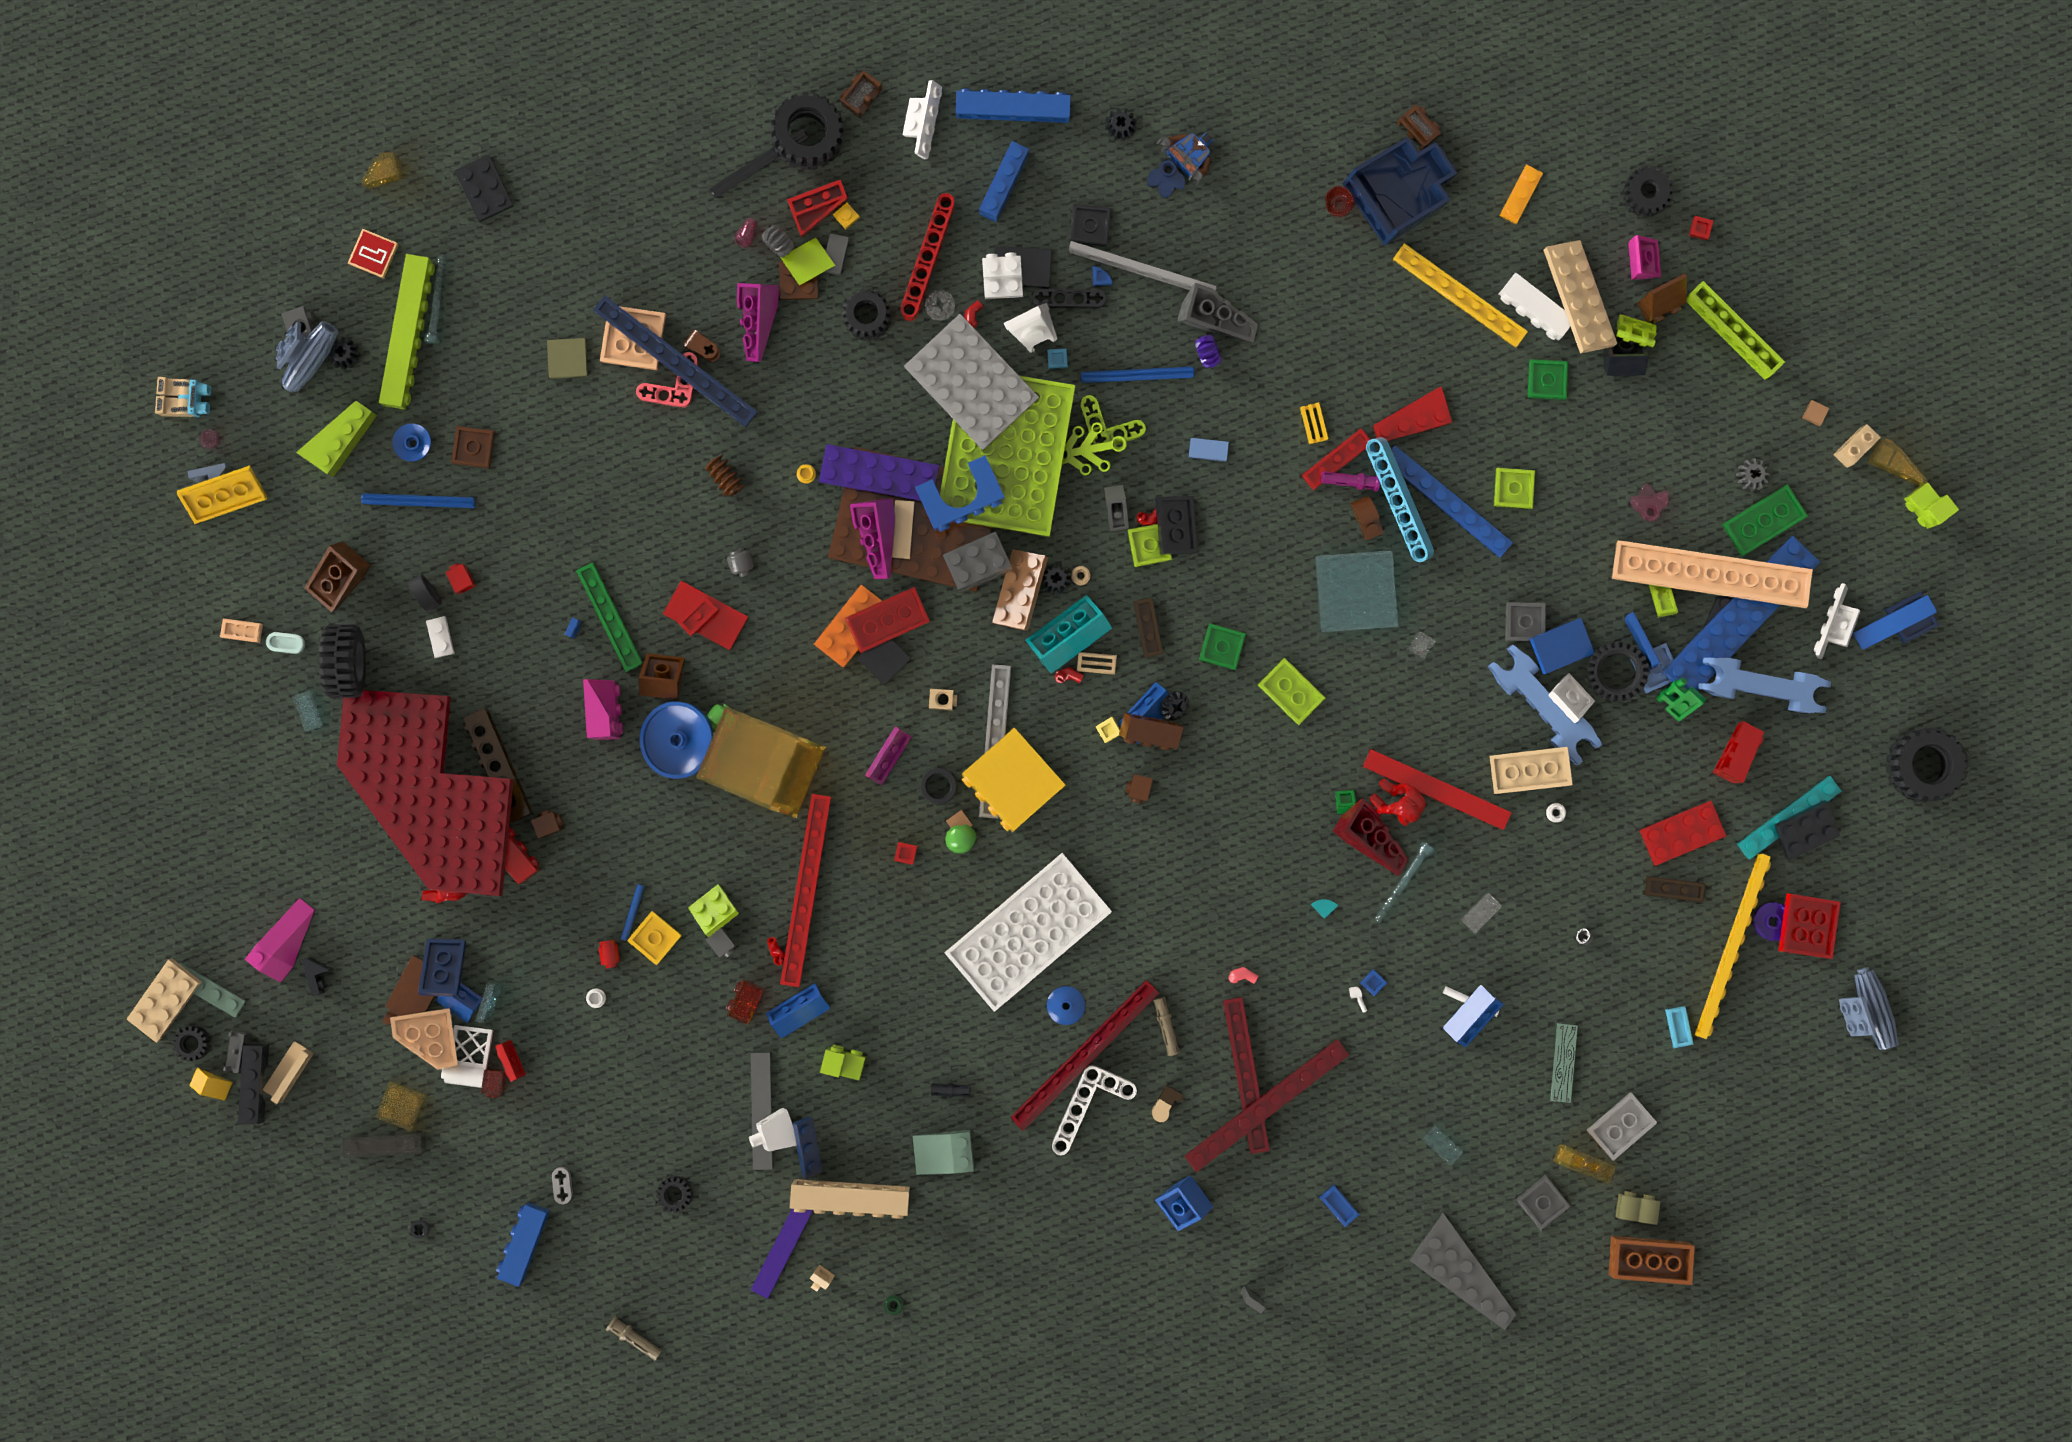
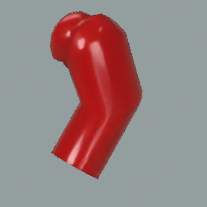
M978 300L966 309L964 316L973 328L978 324L975 320L976 313L983 308V305Z
M1156 509L1152 513L1139 512L1136 517L1138 523L1141 525H1154L1157 522Z

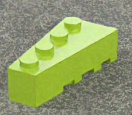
M355 401L296 453L326 474L334 477L377 415Z

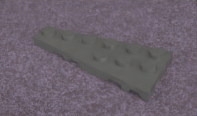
M1442 1213L1409 1261L1502 1329L1506 1330L1516 1316V1313L1447 1217Z

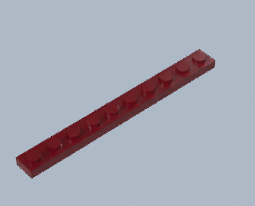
M1146 980L1011 1116L1015 1124L1024 1131L1123 1029L1154 1000L1159 992Z
M1336 1039L1185 1154V1159L1193 1170L1198 1172L1349 1056L1348 1052L1340 1041Z

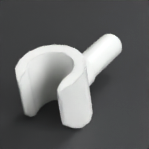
M1358 987L1349 988L1351 999L1357 998L1362 1011L1366 1012L1367 1009L1362 999L1361 990Z

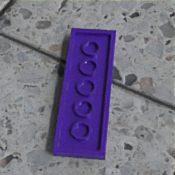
M826 444L819 482L921 501L915 487L932 479L936 486L939 465Z

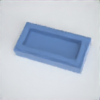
M1191 438L1188 458L1226 462L1229 442Z

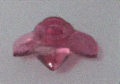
M1645 484L1640 489L1639 496L1630 497V503L1635 511L1641 513L1644 520L1649 522L1655 521L1660 516V511L1668 504V492L1662 491L1656 494L1650 485ZM1652 509L1653 515H1648L1647 510Z

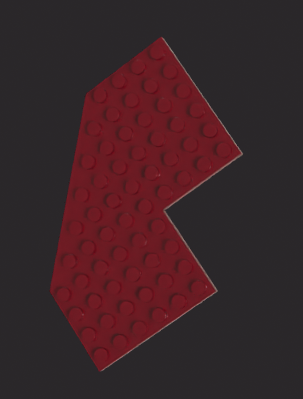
M363 690L362 695L357 698H343L337 766L428 890L503 896L514 779L444 774L451 697Z

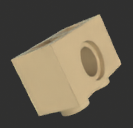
M1866 424L1860 427L1833 455L1848 468L1854 465L1881 437Z

